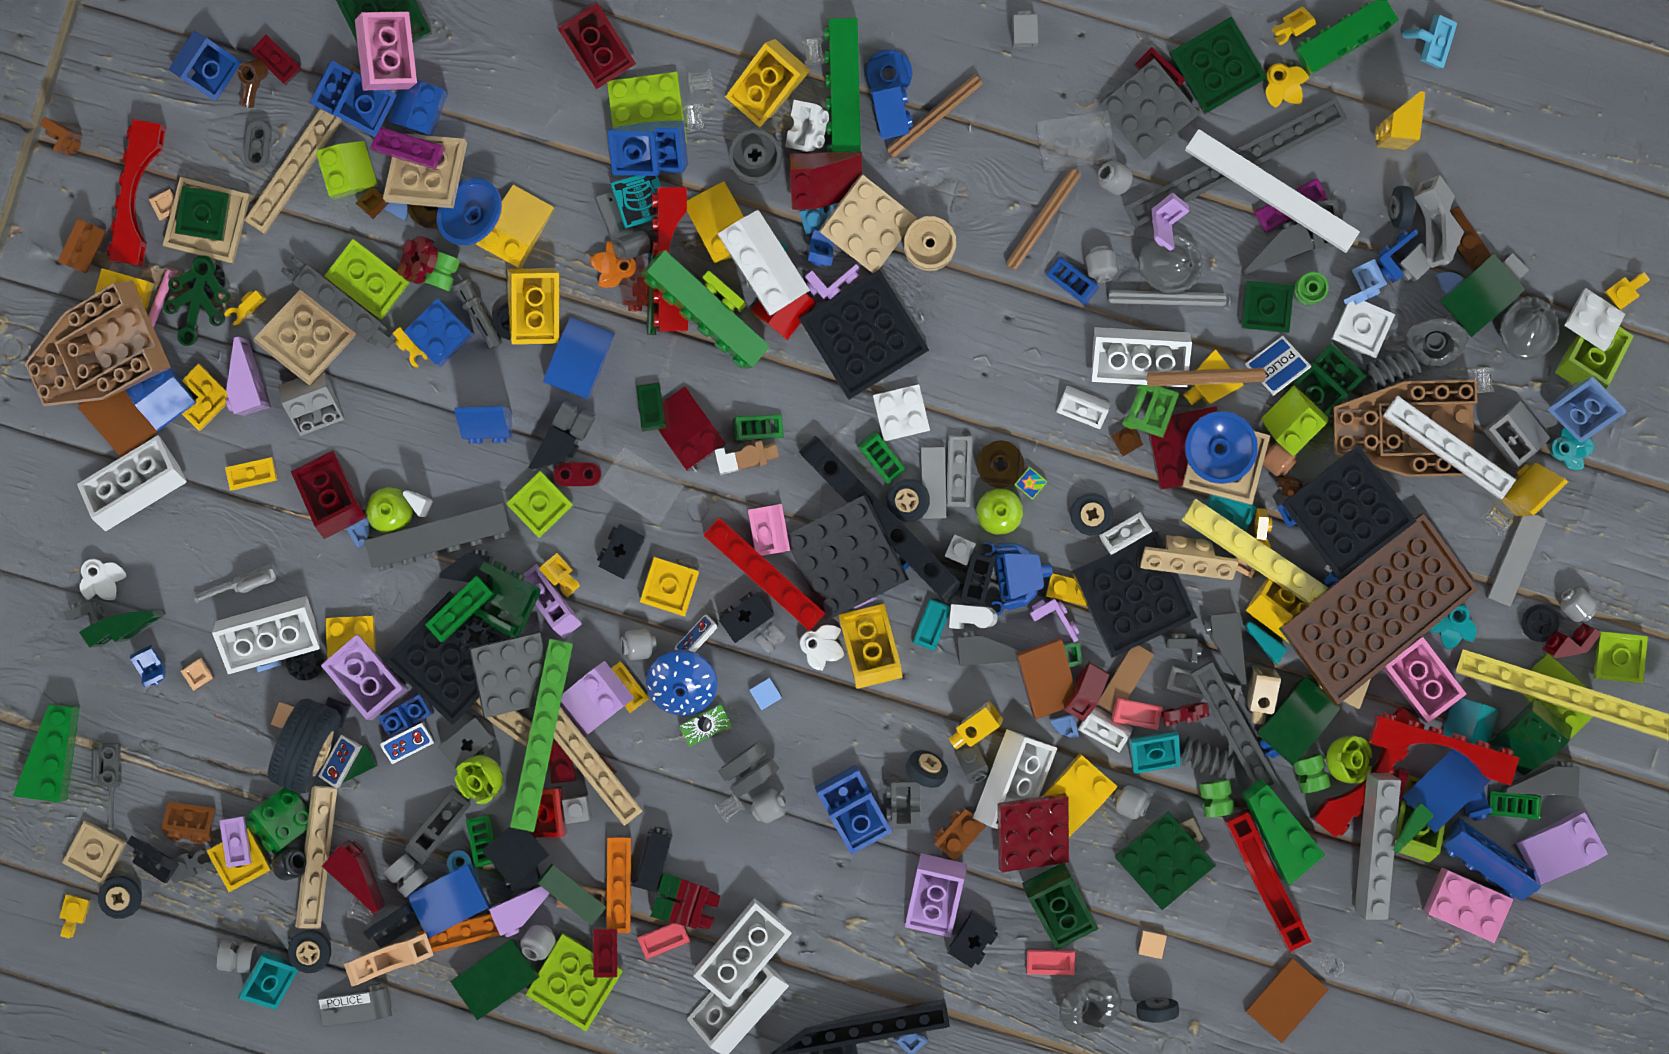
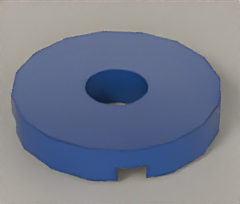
M882 50L874 54L867 63L865 70L866 82L870 88L897 82L900 87H904L906 90L912 79L911 64L906 56L895 50ZM890 67L894 69L896 75L893 79L887 80L882 76V71L885 68Z

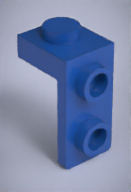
M1408 229L1396 238L1399 241L1393 247L1388 244L1378 252L1380 257L1376 262L1381 268L1380 271L1386 281L1390 280L1394 283L1404 276V273L1390 256L1419 233L1416 229L1411 232Z

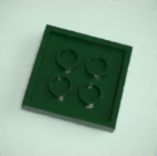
M336 0L356 42L355 19L361 13L409 12L412 43L432 34L416 0Z
M1232 16L1169 53L1180 74L1186 79L1185 82L1204 115L1267 79Z
M1169 810L1115 855L1116 860L1161 910L1165 909L1216 866L1214 860Z

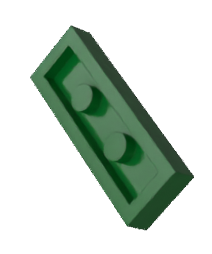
M476 576L425 625L440 642H444L495 593L479 576Z

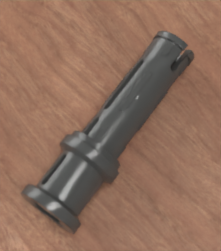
M467 279L454 286L452 291L457 293L463 304V310L470 313L489 349H492L503 341L480 304L482 299L476 295L472 288L471 279Z

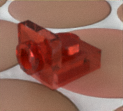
M637 277V283H633V297H637V301H622V305L628 307V311L642 312V308H648V285L644 281L645 277Z

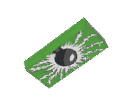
M722 704L679 725L689 747L732 726Z

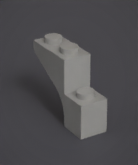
M1438 175L1420 182L1414 195L1425 217L1427 262L1431 268L1438 265H1446L1453 260L1455 251L1464 233L1449 211L1455 195L1443 178Z

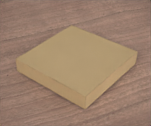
M85 820L62 863L104 884L109 879L127 845V841Z

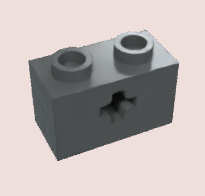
M477 716L438 748L456 769L462 762L479 751L482 754L487 752L494 746L492 741L496 737L481 718ZM465 739L467 741L472 739V741L474 742L471 745L473 750L471 748H464V745L466 744Z

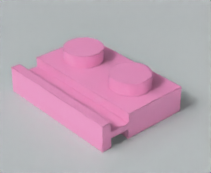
M782 504L748 510L754 547L761 556L790 551Z

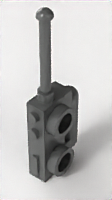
M101 743L99 747L92 749L91 779L94 783H98V787H108L109 821L107 828L108 830H113L115 787H119L122 783V780H120V775L122 774V770H120L121 746L120 744ZM101 757L104 759L103 773H101Z

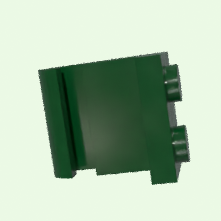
M484 561L480 570L491 575L487 585L495 594L487 600L488 602L484 610L479 608L475 612V617L483 619L486 624L504 634L517 638L522 633L540 596V588L525 580V575L514 570L512 572L506 570L508 566L498 561H494L493 564Z

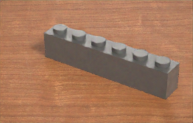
M501 503L368 539L364 542L371 568H379V571L393 568L392 563L401 561L402 565L416 562L415 557L424 555L425 559L439 556L438 551L447 549L448 553L461 550L462 544L470 543L472 547L485 543L484 538L493 536L494 540L508 537L507 532L512 531L506 505Z

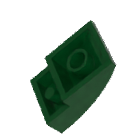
M1493 253L1442 297L1439 302L1458 324L1466 330L1467 334L1473 337L1514 301L1525 288Z
M1332 340L1310 363L1311 368L1296 378L1281 394V397L1295 385L1328 416L1333 411V407L1338 406L1366 377L1367 372Z
M147 610L118 614L102 619L81 630L79 633L89 648L103 646L112 639L114 642L128 641L166 615L164 610Z
M1305 676L1294 685L1286 698L1280 701L1275 708L1274 714L1269 716L1257 732V735L1291 765H1294L1321 735L1341 707L1334 705L1327 694Z
M511 938L457 975L450 982L476 1020H479L540 976L528 958L524 956L514 938Z

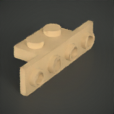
M1166 535L1164 541L1165 549L1145 547L1140 562L1141 568L1233 580L1239 560L1215 556L1213 541Z

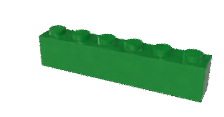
M858 18L829 19V25H825V40H830V49H825V64H830V73H826V87H831V96L826 97L827 111H831L832 120L827 122V135H832V144H828V153L861 152Z
M666 250L659 252L641 273L645 277L644 281L648 286L653 289L657 288L663 294L662 298L667 303L676 305L680 309L679 313L686 320H692L698 325L697 330L705 337L710 336L715 341L714 345L721 352H727L732 356L733 363L739 368H753L770 347Z

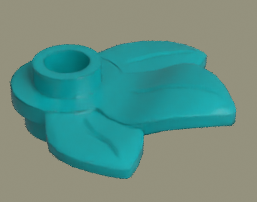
M1564 427L1561 430L1560 437L1554 439L1551 443L1550 453L1555 459L1563 461L1570 470L1584 469L1583 457L1590 455L1594 451L1595 444L1590 438L1580 443Z
M1461 604L1431 628L1429 632L1440 633L1444 647L1450 650L1462 638L1474 642L1477 629L1476 625L1469 619L1470 612L1468 608ZM1455 611L1461 613V617L1457 620L1453 617Z

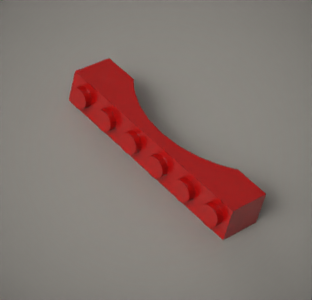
M133 119L132 125L128 126L127 139H129V144L123 153L125 167L124 172H121L119 177L121 191L115 200L117 215L111 224L113 239L112 242H109L107 248V255L110 256V261L143 267L147 243L141 234L137 222L135 209L136 193L145 169L163 151L167 127L162 124Z
M687 187L656 188V193H652V207H656V217H652V231H656V241L652 242L653 255H657L664 250L669 253L673 233L679 221L687 212ZM657 288L653 289V303H657V312L653 313V325L658 327V332L688 331V320L679 313L680 309L674 304L670 305L662 298L663 294Z
M718 518L703 535L809 631L825 614L817 604L781 574L721 518Z
M1398 707L1392 714L1397 716L1396 721L1406 723V719L1421 723L1402 707ZM1421 723L1419 728L1423 729L1425 725ZM1410 745L1397 750L1382 747L1378 760L1370 773L1392 774L1395 770L1393 766L1398 760L1401 762L1408 755V747ZM1366 779L1346 793L1325 799L1310 818L1332 836L1337 838L1338 835H1344L1350 827L1349 821L1353 816L1358 817L1364 810Z
M1383 712L1382 716H1375L1368 742L1390 750H1397L1404 746L1419 743L1447 746L1466 756L1478 768L1483 777L1507 785L1512 784L1519 761L1518 757L1513 756L1514 751L1502 747L1499 748V751L1489 749L1491 744L1479 740L1472 744L1466 742L1467 737L1453 733L1452 737L1443 735L1444 730L1432 726L1429 727V730L1419 728L1421 724L1419 722L1406 719V723L1396 721L1397 716Z
M1243 810L1224 819L1223 821L1285 948L1292 952L1312 942L1277 876L1249 813Z

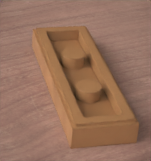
M1141 646L1128 650L1104 689L1098 704L1113 713L1116 697L1128 699L1154 657V654Z

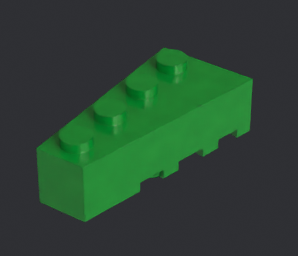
M1376 0L1373 3L1369 1L1359 7L1360 11L1352 15L1350 12L1338 20L1340 23L1333 27L1328 25L1318 31L1319 36L1314 39L1307 37L1299 42V48H1297L1294 54L1308 76L1386 32L1396 24L1399 19L1387 0Z
M59 703L48 705L13 793L14 797L58 803L68 800L80 706Z
M1258 779L1242 793L1252 817L1260 830V834L1270 851V855L1278 868L1281 879L1290 886L1325 856L1324 852L1263 780Z

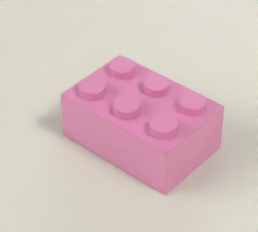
M409 12L361 13L355 19L363 90L410 89L417 83Z
M1423 637L1419 638L1383 668L1423 722L1429 723L1466 695L1465 691Z
M1442 867L1423 911L1495 943L1514 899Z

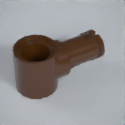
M255 59L238 67L237 75L243 86L239 105L246 108H254L257 88H260L261 80L265 79L268 74V68L264 61Z

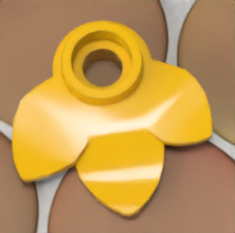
M1281 63L1273 64L1266 74L1269 84L1265 93L1270 105L1277 108L1283 100L1291 104H1301L1303 92L1300 84L1309 79L1308 74L1297 66L1288 68ZM1280 72L1282 79H1275L1274 73Z

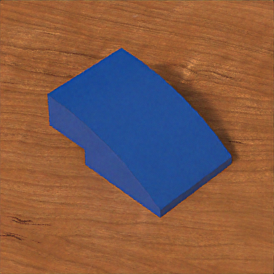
M330 60L308 103L376 137L397 94L389 90H363L361 75Z
M684 121L645 122L619 126L607 131L612 175L658 176L660 172H684L688 166Z
M570 317L543 382L589 400L615 334Z
M1453 749L1402 797V800L1412 810L1419 803H1422L1433 813V818L1427 826L1436 833L1491 780L1483 777L1478 768L1466 756Z
M857 765L815 787L820 800L851 855L893 832Z
M470 864L447 874L407 896L428 939L491 907Z

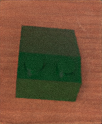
M1534 698L1490 741V749L1499 751V748L1502 747L1514 751L1513 756L1519 758L1516 770L1525 776L1555 756L1570 741L1572 727Z
M1065 862L1022 883L1032 907L1056 950L1099 929Z

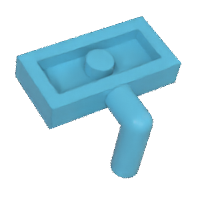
M1434 15L1429 32L1424 29H1405L1402 32V36L1404 39L1420 38L1426 41L1420 61L1435 68H1444L1457 23L1441 15Z

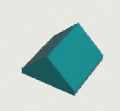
M1461 698L1449 708L1443 727V735L1452 737L1453 733L1467 737L1466 742L1475 744L1476 740L1490 743L1500 710Z
M1173 729L1129 737L1128 745L1134 774L1181 766L1178 731Z
M268 950L260 956L237 997L276 1010L298 970L290 962Z

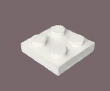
M1585 288L1576 301L1564 326L1605 351L1610 346L1625 313Z
M1352 301L1346 304L1331 340L1375 359L1395 314L1366 301L1357 305Z
M919 384L873 395L884 442L930 431Z

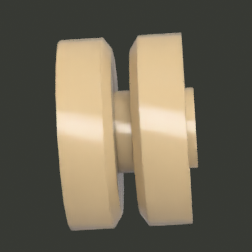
M935 216L916 220L908 228L904 237V253L907 260L915 268L922 271H937L944 268L951 261L956 249V235L953 228L945 220ZM928 239H931V242H935V245L931 248L926 246Z

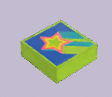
M1028 467L1014 485L1033 500L1048 481L1031 467Z

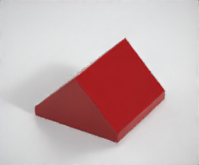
M805 293L769 316L758 300L750 312L788 340L801 324L799 319L808 314L816 302Z
M562 786L543 788L535 830L531 832L535 838L564 837L567 834L562 804Z

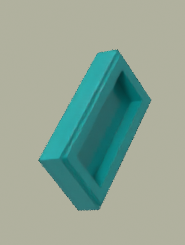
M929 599L912 643L935 651L951 607Z

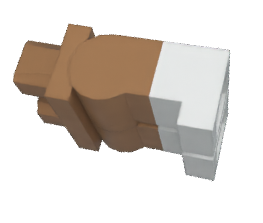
M762 441L755 442V446L749 445L741 451L729 454L725 453L724 448L715 450L721 475L753 468L760 464V467L767 466L768 460L779 458L776 443L763 446Z

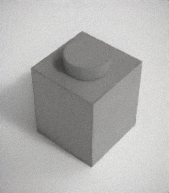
M1019 11L1018 15H1013L1012 19L1013 48L1037 47V14H1032L1031 11Z
M1422 243L1416 245L1397 264L1404 273L1403 278L1405 280L1414 282L1430 268L1427 262V249Z
M953 534L944 556L967 566L976 543Z
M588 794L568 797L562 800L566 824L588 821L592 818Z

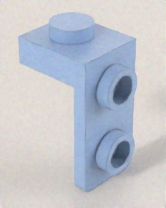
M1375 259L1352 270L1362 291L1345 299L1344 303L1346 305L1354 301L1355 305L1379 294V288L1387 285Z

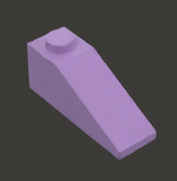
M536 564L523 574L525 575L524 579L540 588V596L536 606L552 629L564 639L582 623Z
M537 886L489 907L488 909L500 936L505 934L506 937L518 933V928L525 924L550 893L543 887Z

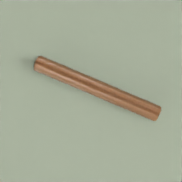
M976 74L970 77L918 120L913 127H910V134L901 135L889 144L886 150L890 156L896 157L982 86L981 79Z
M1071 168L1007 260L1006 265L1009 268L1017 270L1080 178L1081 174L1077 170Z
M1264 368L1149 372L1146 376V382L1149 387L1264 382L1266 373Z

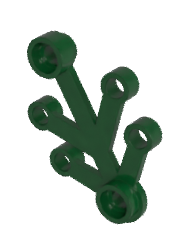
M206 255L196 257L192 262V269L179 277L171 278L168 282V286L172 291H180L184 288L185 283L196 278L194 288L174 300L166 301L163 305V309L167 314H175L181 306L191 301L186 327L180 329L177 334V339L183 346H191L198 341L199 335L196 325L201 304L209 316L211 325L220 326L225 322L224 314L217 311L205 292V283L207 281L215 293L214 299L218 303L229 301L230 293L227 289L221 287L214 275L216 270L215 262ZM202 263L207 264V271L201 269ZM174 280L179 281V288L173 286ZM220 292L225 293V300L219 298ZM169 303H173L175 305L174 311L169 310ZM215 315L220 316V323L214 321ZM188 331L193 334L192 340L186 337Z

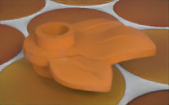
M607 241L606 252L596 253L589 260L591 265L598 272H601L598 286L603 288L618 286L623 278L633 276L637 269L634 258L622 261L614 255L612 241ZM627 262L629 264L628 269L621 270V263Z

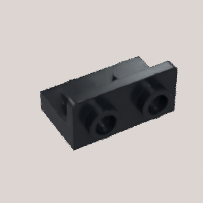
M131 835L127 844L134 848L132 853L136 855L132 862L167 884L179 863L150 844Z
M409 903L366 929L364 934L368 940L373 937L377 945L382 948L420 922Z

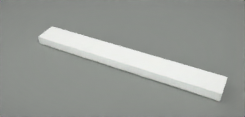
M1199 129L1185 149L1189 154L1345 253L1360 233L1357 229Z

